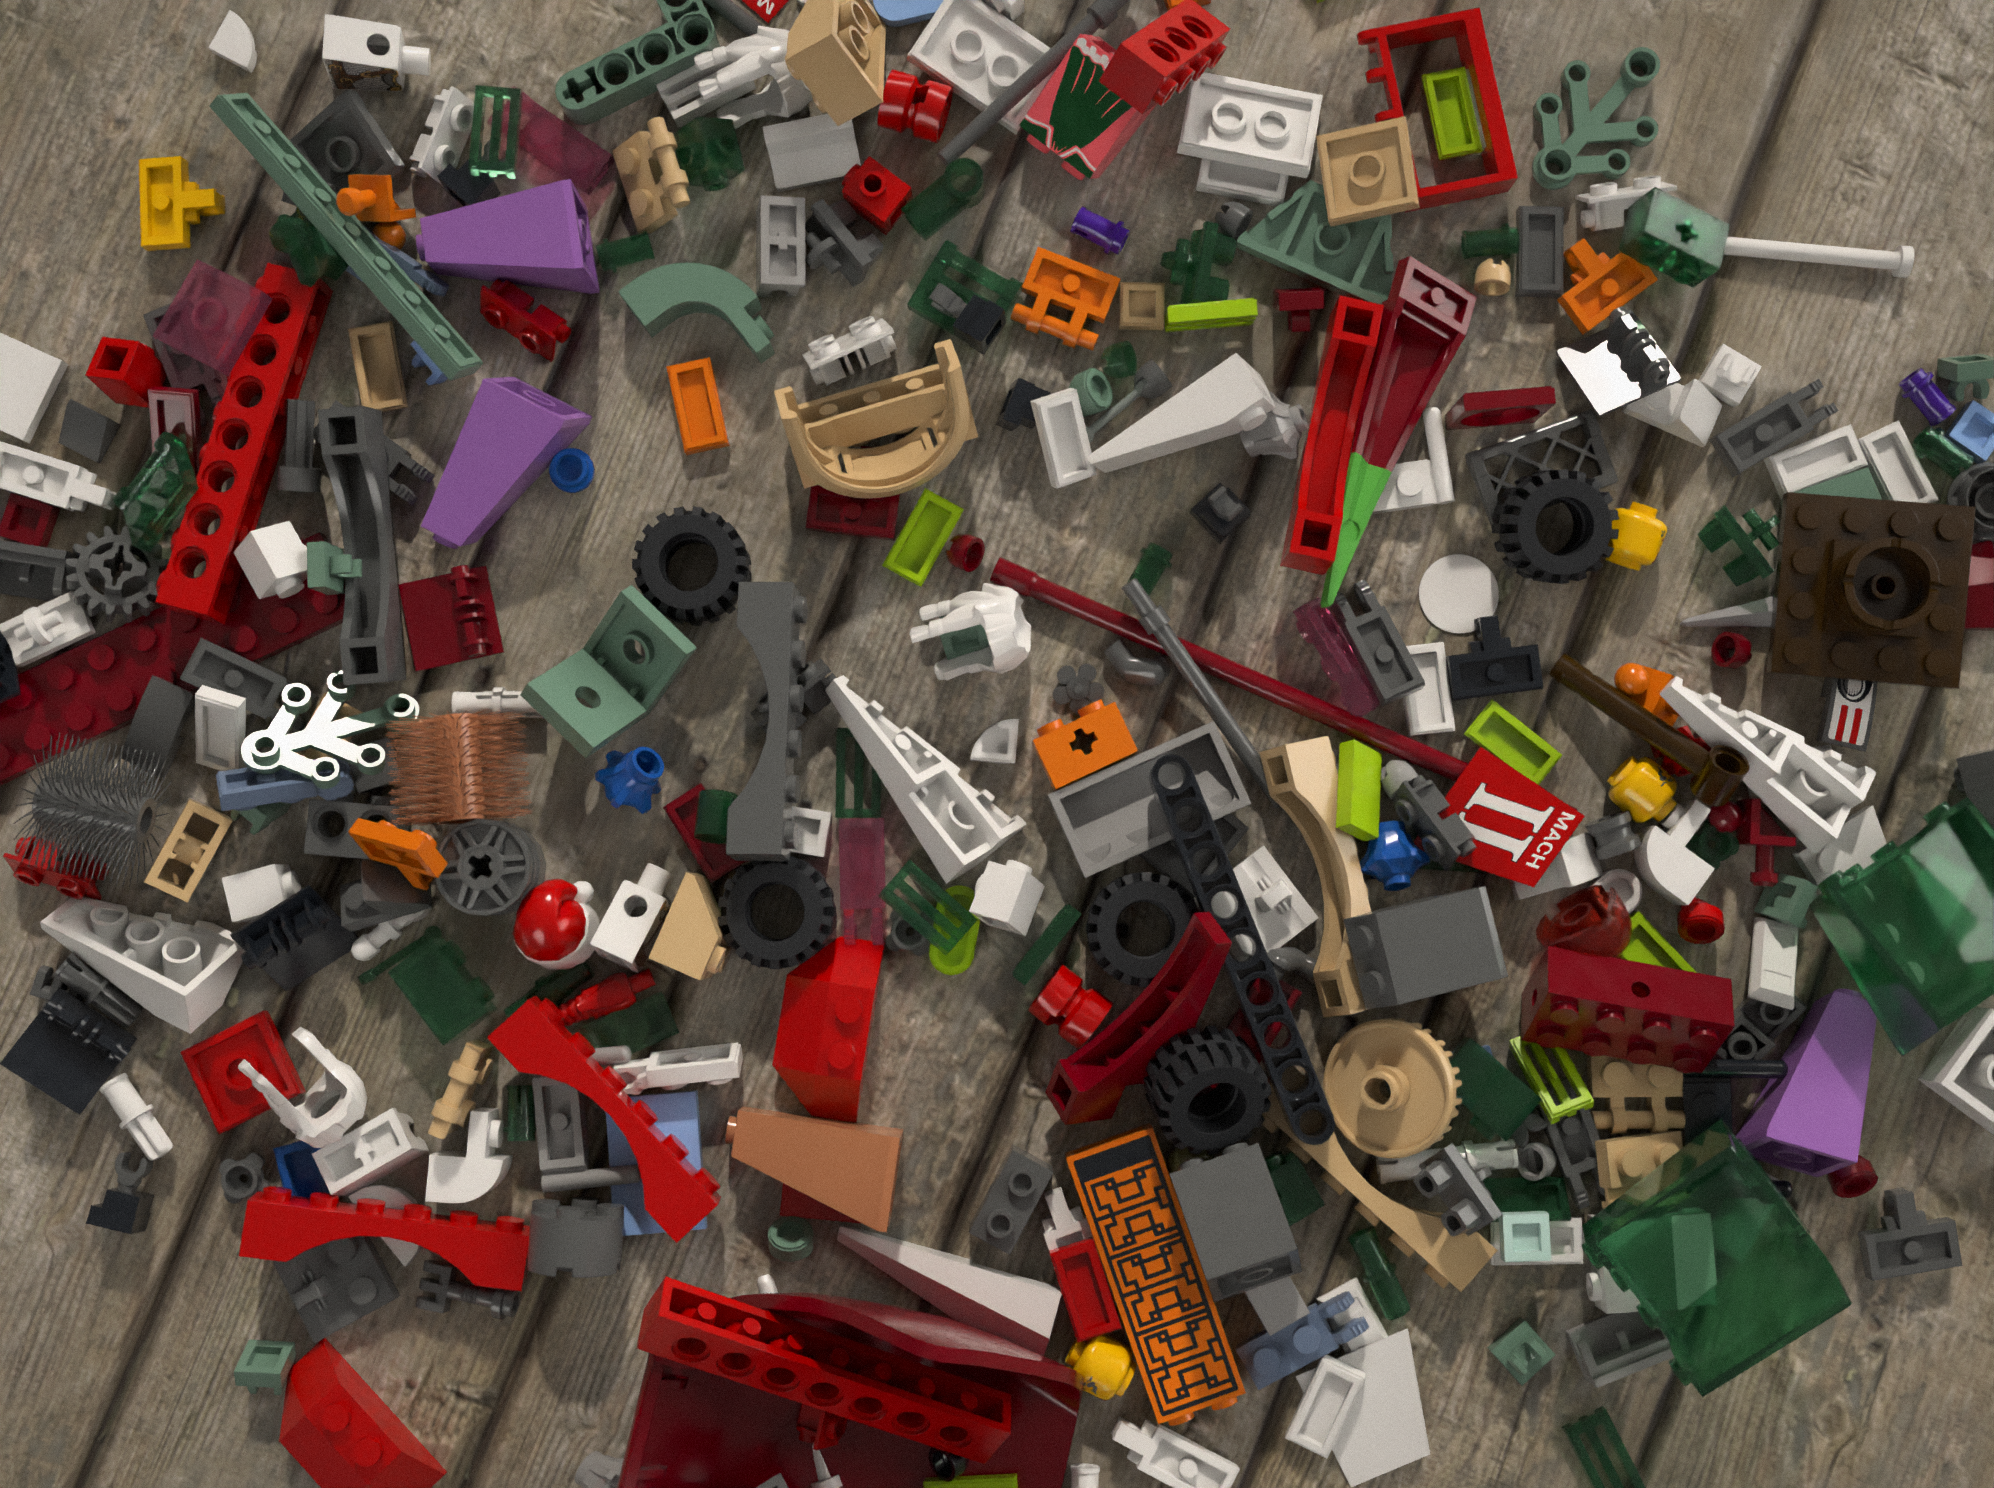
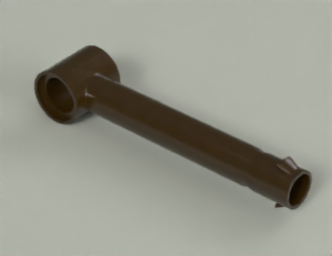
M1563 654L1549 673V676L1554 678L1557 683L1560 682L1574 693L1579 694L1581 698L1693 774L1694 776L1690 781V789L1700 801L1717 807L1723 806L1729 801L1750 768L1748 760L1741 752L1726 745H1716L1710 752L1601 677L1593 674L1589 669L1580 664L1579 660H1575L1567 654Z

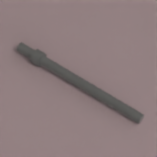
M1096 0L1087 8V15L937 153L943 164L947 167L952 165L1057 68L1080 33L1092 35L1099 28L1102 30L1107 28L1118 17L1117 11L1129 0Z
M1137 578L1132 579L1122 587V590L1140 614L1141 618L1138 621L1148 635L1154 634L1275 809L1280 807L1269 795L1260 755L1169 626L1168 622L1171 619L1161 605L1156 606Z

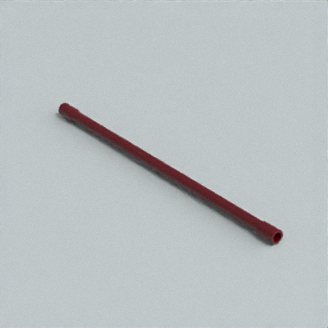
M999 557L992 572L990 582L1012 588L1024 597L1037 599L1169 657L1154 634L1148 635L1138 619L1044 579L1032 570ZM1178 637L1202 672L1451 781L1456 782L1469 764Z

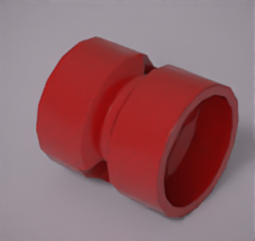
M892 69L883 90V102L879 106L878 126L900 133L910 128L914 137L939 143L948 119L953 97V87L932 80H928L921 85L917 76Z
M1062 964L1034 999L1027 1011L1047 1026L1052 1024L1058 1025V1035L1079 1050L1100 1025L1114 1003L1094 988L1083 989V979Z

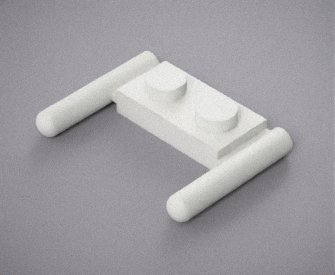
M1428 407L1423 411L1430 460L1397 463L1372 514L1427 507L1434 504H1447L1455 501L1441 412L1437 407Z

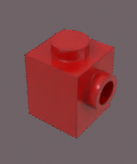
M870 156L861 166L855 164L842 181V186L844 187L842 189L843 198L846 199L858 215L885 235L890 232L913 202L912 188Z
M102 337L85 376L114 403L149 408L148 389L153 386L162 387L167 374L163 364L154 356L155 352L149 346L140 341Z

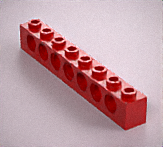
M267 263L263 276L259 277L255 284V302L250 317L246 318L242 324L240 332L241 344L236 359H233L228 366V383L222 401H219L214 408V426L209 441L201 448L199 454L200 468L194 485L190 486L186 493V510L181 525L174 531L171 538L172 553L167 568L160 574L156 585L158 595L155 602L174 612L225 625L243 570L233 552L250 531L256 530L286 438L287 399L298 400L333 293L319 275ZM290 311L286 320L276 324L278 317L283 312ZM272 352H276L273 361L263 365L265 357ZM262 393L260 402L253 407H249L251 399L255 395ZM248 435L247 443L242 448L235 450L237 441L242 436ZM234 476L232 487L222 492L223 483L228 478ZM220 518V526L217 531L208 535L210 524ZM206 561V569L203 574L194 578V571L197 565Z
M665 1276L644 1308L636 1349L985 1464L1011 1434L1012 1395L667 1276Z

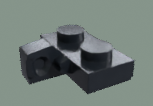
M1498 615L1474 619L1476 641L1468 642L1469 653L1446 656L1451 701L1543 689L1538 644L1512 647L1510 637L1501 638Z

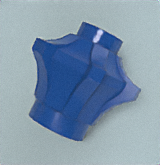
M638 747L628 753L616 750L608 752L605 755L608 761L606 768L595 773V780L605 786L604 791L607 799L616 809L621 805L635 807L641 814L647 813L651 809L652 794H658L661 791V784L658 779L664 772L663 760L657 752L648 747Z
M1385 821L1379 823V838L1368 840L1367 851L1359 863L1362 874L1370 875L1371 879H1377L1379 882H1382L1384 890L1399 891L1410 887V878L1413 877L1418 869L1428 865L1430 860L1429 856L1413 843L1410 835L1406 833L1404 822Z

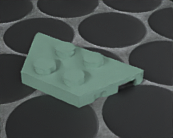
M1309 180L1296 190L1293 196L1286 202L1280 203L1267 213L1266 217L1248 232H1243L1235 244V248L1345 297L1382 304L1383 301L1388 299L1392 286L1394 266L1393 253L1390 247V240L1392 238L1391 216L1384 215L1330 226L1323 185Z

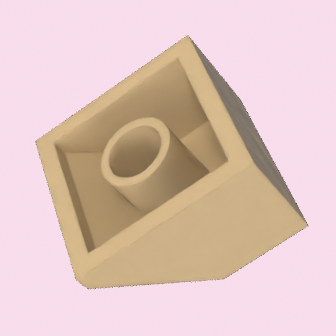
M685 873L649 955V959L698 980L711 978L717 972L722 973L732 951V948L726 946L727 943L723 938L725 935L723 927H719L718 917L721 916V912L706 876L699 873Z

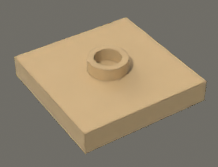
M1405 116L1316 136L1330 226L1420 208L1408 124Z

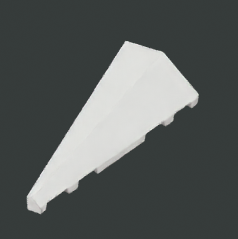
M844 675L834 679L825 691L946 884L977 866L1027 825L1020 816L1016 815L1010 818L992 803L995 796L986 789L979 793L958 776L960 768L906 726L903 729H899L881 714L884 707L873 700L868 704L847 687L849 679Z
M1677 676L1670 680L1660 692L1662 698L1711 748L1716 745L1730 746L1746 757L1750 768L1742 781L1812 853L1838 838L1851 808L1864 801L1876 775L1873 769L1867 766L1857 769L1841 761L1842 754L1833 750L1821 752L1805 744L1804 736L1747 709L1740 712L1720 704L1721 697L1711 692L1705 695L1694 692L1682 686L1683 679Z
M840 1225L837 1236L839 1242L954 1320L997 1335L1044 1356L1062 1294L1060 1287L972 1263L971 1259L849 1225Z

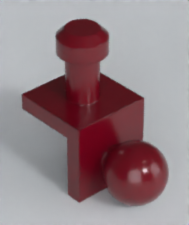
M1759 798L1737 800V803L1729 800L1723 806H1711L1708 821L1716 831L1730 833L1736 830L1735 845L1756 846L1755 872H1750V882L1754 886L1774 887L1778 883L1779 873H1774L1775 847H1795L1796 837H1788L1761 807V799Z

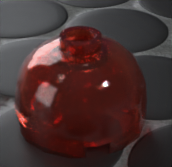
M1593 885L1563 898L1556 904L1560 912L1551 921L1545 914L1535 931L1537 940L1544 950H1546L1547 946L1569 949L1584 956L1598 958L1613 957L1621 959V955L1627 949L1633 934L1631 917L1625 903L1614 888L1610 887V892H1606L1602 885Z

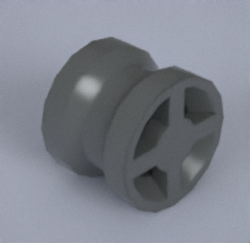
M1629 810L1606 815L1585 825L1588 834L1595 837L1598 845L1595 853L1599 860L1626 853L1642 845L1639 835L1634 834L1629 825L1632 820Z

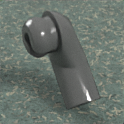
M1122 639L1104 651L1124 681L1131 685L1156 686L1163 683L1171 671L1168 660L1163 656L1156 655L1154 658L1135 657Z
M1294 947L1276 948L1267 952L1278 981H1281L1284 973L1288 971L1293 972L1312 985L1315 984L1313 970L1317 962L1315 959Z

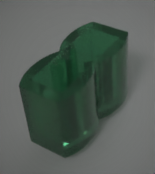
M1464 1037L1451 1052L1452 1056L1448 1057L1452 1068L1458 1067L1460 1069V1072L1455 1075V1079L1461 1080L1462 1085L1456 1089V1098H1462V1103L1459 1105L1473 1116L1469 1124L1489 1141L1495 1135L1499 1139L1507 1141L1542 1099L1477 1042L1469 1037Z

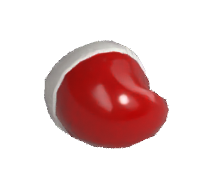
M557 878L543 882L526 894L518 907L512 933L517 949L526 959L549 970L573 968L590 958L594 952L590 942L600 925L597 913L589 904L594 895V889L591 884L586 881H577L571 884Z

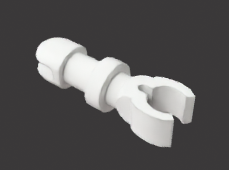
M431 908L378 924L369 934H363L352 944L351 953L353 957L360 961L372 959L381 951L380 947L389 939L396 940L402 935L401 929L425 918Z

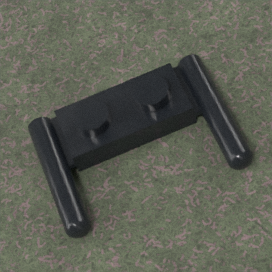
M1711 1059L1702 1073L1682 1072L1683 1105L1686 1120L1684 1132L1688 1196L1789 1199L1792 1196L1793 1187L1786 1180L1735 1179L1731 1078L1783 1079L1788 1073V1065L1785 1061Z

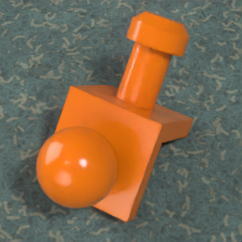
M348 175L349 187L341 189L336 196V205L339 211L346 216L355 215L359 221L379 222L373 228L374 235L401 250L406 242V234L403 227L395 221L416 218L415 208H400L393 199L391 175Z
M1626 663L1618 668L1614 676V684L1618 690L1672 727L1678 716H1680L1660 695L1662 689L1674 678L1673 675L1637 663Z

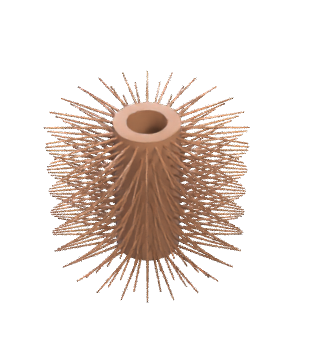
M465 711L464 713L455 714L448 712L445 715H434L435 717L432 718L414 716L427 719L399 718L420 721H390L416 723L385 724L399 725L388 727H402L390 730L410 731L387 732L406 733L385 735H405L388 738H407L391 740L406 742L386 744H401L389 746H402L394 748L412 747L396 750H413L389 751L408 752L386 754H406L389 757L407 756L401 758L412 759L392 760L404 762L388 763H402L391 765H403L395 767L410 766L397 769H415L396 770L390 772L397 773H388L398 774L390 776L408 775L401 776L408 779H393L408 781L391 782H404L393 783L404 784L396 786L410 785L401 788L404 790H391L401 792L389 793H400L391 795L410 797L396 799H413L390 802L405 803L397 805L413 804L407 806H417L399 807L412 809H392L405 810L392 811L402 812L393 814L417 815L405 816L410 818H396L403 820H391L399 821L391 823L407 825L426 823L422 825L439 822V824L453 825L475 819L503 820L494 818H516L502 816H526L515 814H530L521 813L531 812L523 811L529 809H515H520L516 808V806L529 805L524 803L532 802L505 798L525 797L515 795H530L519 794L530 792H520L527 790L512 791L520 788H501L523 787L510 785L530 784L524 783L529 781L515 782L521 780H511L512 778H523L515 776H529L518 775L529 774L518 773L526 771L509 772L518 769H505L526 768L510 767L524 766L513 765L522 763H512L522 761V759H499L527 757L517 755L528 754H516L524 752L507 750L525 749L511 748L525 747L512 746L521 745L511 744L521 740H501L520 739L506 737L527 736H507L522 734L516 733L514 730L523 729L512 728L526 727H511L520 726L510 725L519 723V721H504L524 720L506 718L526 716L505 717L521 714L497 716L513 712L488 715L500 712L495 711L478 715V713L483 711L475 714L466 713ZM503 722H515V723H507V724H498V723H503Z

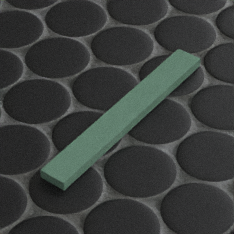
M248 93L217 95L209 107L445 376L452 381L475 374L483 365L479 356L355 215L346 216L339 211L336 205V193Z

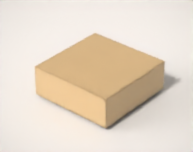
M1120 282L1119 330L1164 329L1165 283Z

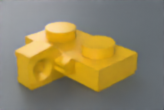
M181 156L139 160L141 247L147 251L191 248L190 224H200V215L225 214V196L220 195L214 188L199 189L197 182H189L188 161Z

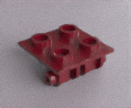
M460 565L451 568V573L398 584L417 672L505 653L486 565L469 569L468 565Z

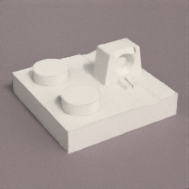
M1261 846L1233 868L1266 952L1271 949L1280 948L1318 919V916L1265 846ZM1218 892L1211 899V910L1217 917L1223 919L1233 913L1235 902L1233 897L1227 892ZM1194 897L1193 899L1195 900V902H1196V904H1197V906H1198V907H1196V908L1199 910V912H1201V909H1200V907H1199V904H1198V902H1197V899H1196V897ZM1236 935L1231 939L1232 945L1229 952L1236 961H1244L1252 953V943L1245 935Z

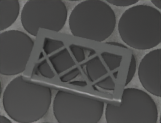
M1592 409L1465 454L1466 463L1477 487L1491 528L1492 523L1499 524L1500 515L1493 514L1496 504H1499L1497 496L1500 489L1516 487L1504 481L1514 459L1537 471L1553 470L1546 467V464L1555 445H1558L1578 455L1571 471H1578L1583 459L1586 458L1595 463L1599 476L1594 478L1602 484L1601 488L1619 482ZM1581 426L1586 440L1581 449L1560 439L1559 436L1562 432ZM1545 439L1550 442L1541 463L1517 453L1519 448ZM1504 454L1509 458L1498 479L1488 474L1484 461ZM1554 499L1547 503L1542 510L1562 502Z

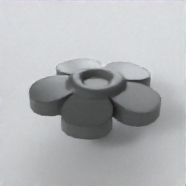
M1082 664L1078 669V676H1076L1074 668L1070 665L1060 668L1057 672V678L1059 682L1065 685L1057 686L1054 689L1053 698L1055 702L1064 705L1072 698L1070 704L1071 711L1074 714H1078L1079 709L1089 705L1087 698L1094 702L1102 699L1104 695L1103 685L1098 682L1090 683L1096 678V669L1090 664Z

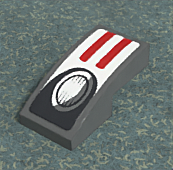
M1825 678L1820 697H1825L1826 701L1815 741L1866 752L1873 722L1878 683Z

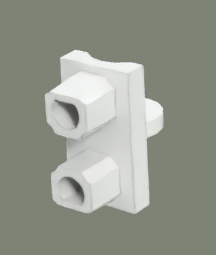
M72 590L38 607L28 608L23 611V614L0 624V631L11 648L16 666H26L96 633L84 604L76 605L74 603L73 593L75 591Z

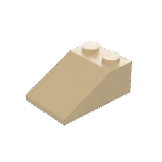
M807 0L788 33L785 62L789 72L796 80H802L811 91L817 108L822 113H828L837 126L883 102L886 24L868 0Z

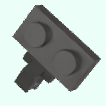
M1903 1187L1884 1190L1888 1216L1881 1217L1882 1228L1858 1232L1865 1277L1872 1281L1963 1266L1955 1220L1949 1217L1927 1220L1924 1211H1916L1914 1193L1905 1190Z

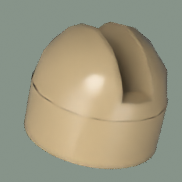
M1489 258L1477 267L1474 281L1476 292L1487 296H1499L1509 292L1511 273L1509 266L1500 259L1498 264H1493L1492 258Z

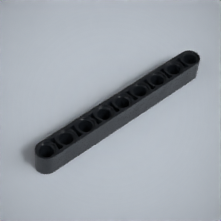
M1165 755L1158 759L1150 770V786L1201 912H1210L1230 940L1236 935H1245L1252 943V953L1249 958L1238 962L1228 952L1223 966L1284 1117L1292 1133L1302 1142L1309 1145L1323 1144L1329 1140L1335 1127L1334 1116L1192 767L1181 756ZM1172 764L1180 768L1183 773V782L1180 787L1168 789L1161 785L1158 779V772L1162 766ZM1181 807H1192L1199 813L1200 825L1194 832H1185L1176 824V813ZM1200 849H1208L1217 857L1218 864L1216 870L1207 876L1197 872L1193 865L1194 855ZM1221 891L1230 894L1235 902L1233 913L1223 919L1214 915L1210 905L1213 896ZM1256 978L1264 979L1270 989L1269 997L1261 1004H1252L1246 996L1247 985ZM1273 1022H1281L1287 1029L1285 1042L1279 1047L1267 1046L1263 1036L1264 1030ZM1290 1066H1300L1305 1075L1304 1083L1297 1090H1286L1281 1081L1283 1072ZM1308 1110H1319L1323 1120L1320 1129L1312 1134L1303 1133L1299 1125L1300 1117Z

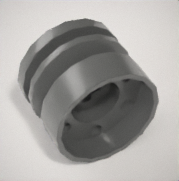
M475 819L462 823L444 837L438 848L439 853L448 863L441 875L435 878L438 890L451 906L466 914L498 916L516 912L526 894L545 881L546 861L541 845L529 831L514 823L486 819ZM480 859H492L489 864V868L493 871L491 876H480L483 870L482 866L478 864Z

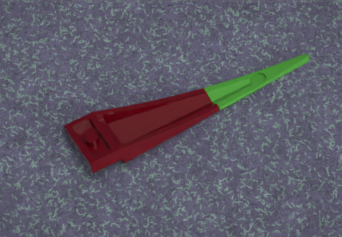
M1411 256L1398 261L1388 299L1381 304L1384 305L1376 349L1363 392L1347 470L1343 520L1335 561L1326 574L1321 608L1329 607L1333 604L1384 487L1426 405L1466 337L1477 296Z

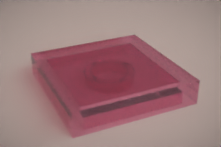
M197 259L152 337L198 362L229 376L273 298L263 291Z

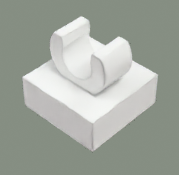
M1722 344L1716 350L1699 381L1713 396L1734 408L1740 404L1762 366L1727 345Z

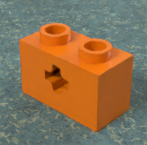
M1102 699L1079 709L1078 714L1080 718L1064 725L1060 718L1037 729L1040 737L1034 739L1032 745L1054 791H1058L1138 752L1115 702L1105 706ZM1076 732H1081L1084 737L1093 736L1095 741L1089 747L1090 754L1085 755L1081 749L1072 750L1070 745L1075 742Z

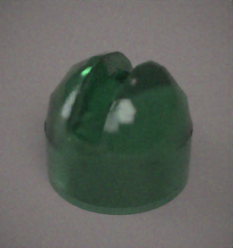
M1129 341L1113 343L1104 349L1100 360H1107L1108 367L1102 368L1104 373L1114 379L1135 375L1137 372V357Z

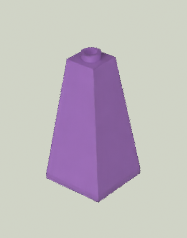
M571 179L553 182L420 218L422 234L416 235L417 251L421 261H426L437 275L493 282L500 279L502 282L509 280L517 285L589 294L600 293L588 209Z
M516 377L483 379L421 527L433 532V539L450 548L457 549L459 546L476 543L550 466L552 458L559 451L566 449L589 425L593 416Z
M1836 989L1814 1002L1781 1058L1788 1065L1787 1075L1783 1079L1768 1080L1733 1140L1734 1154L1814 1177L1823 1176L1858 1162L1879 1003L1862 999L1861 993L1849 989Z

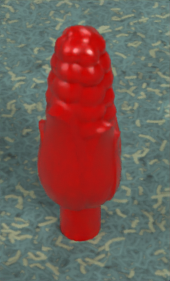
M648 968L630 977L626 973H615L602 982L592 985V987L581 989V994L576 995L559 1006L558 1009L564 1015L561 1023L564 1026H571L573 1023H579L582 1020L592 1017L597 1020L604 1015L606 1016L631 1007L636 1002V993L656 985L650 969Z

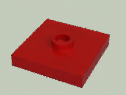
M268 1010L261 1011L180 1052L218 1134L225 1133L272 1109L263 1093L259 1092L252 1085V1080L238 1069V1065L243 1059L250 1063L259 1074H262L288 1101L306 1092Z

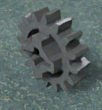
M105 526L104 537L98 539L96 535L88 532L86 534L88 546L85 547L76 543L72 546L73 556L76 559H66V572L70 573V575L66 576L67 589L76 590L73 593L76 605L89 602L87 606L89 616L93 617L102 610L106 612L108 623L113 622L116 614H123L126 622L130 623L132 622L134 611L138 610L147 617L150 615L149 602L159 604L155 602L158 595L156 585L160 574L166 570L169 560L160 559L162 556V546L160 544L148 547L147 533L143 532L135 539L131 537L130 527L124 526L120 535H114L110 526ZM132 554L138 556V557L141 558L144 562H139V561H137L136 558H135ZM123 563V571L120 577L117 578L116 585L113 586V577L116 575V571H119L120 564ZM91 586L99 587L104 595L95 591Z

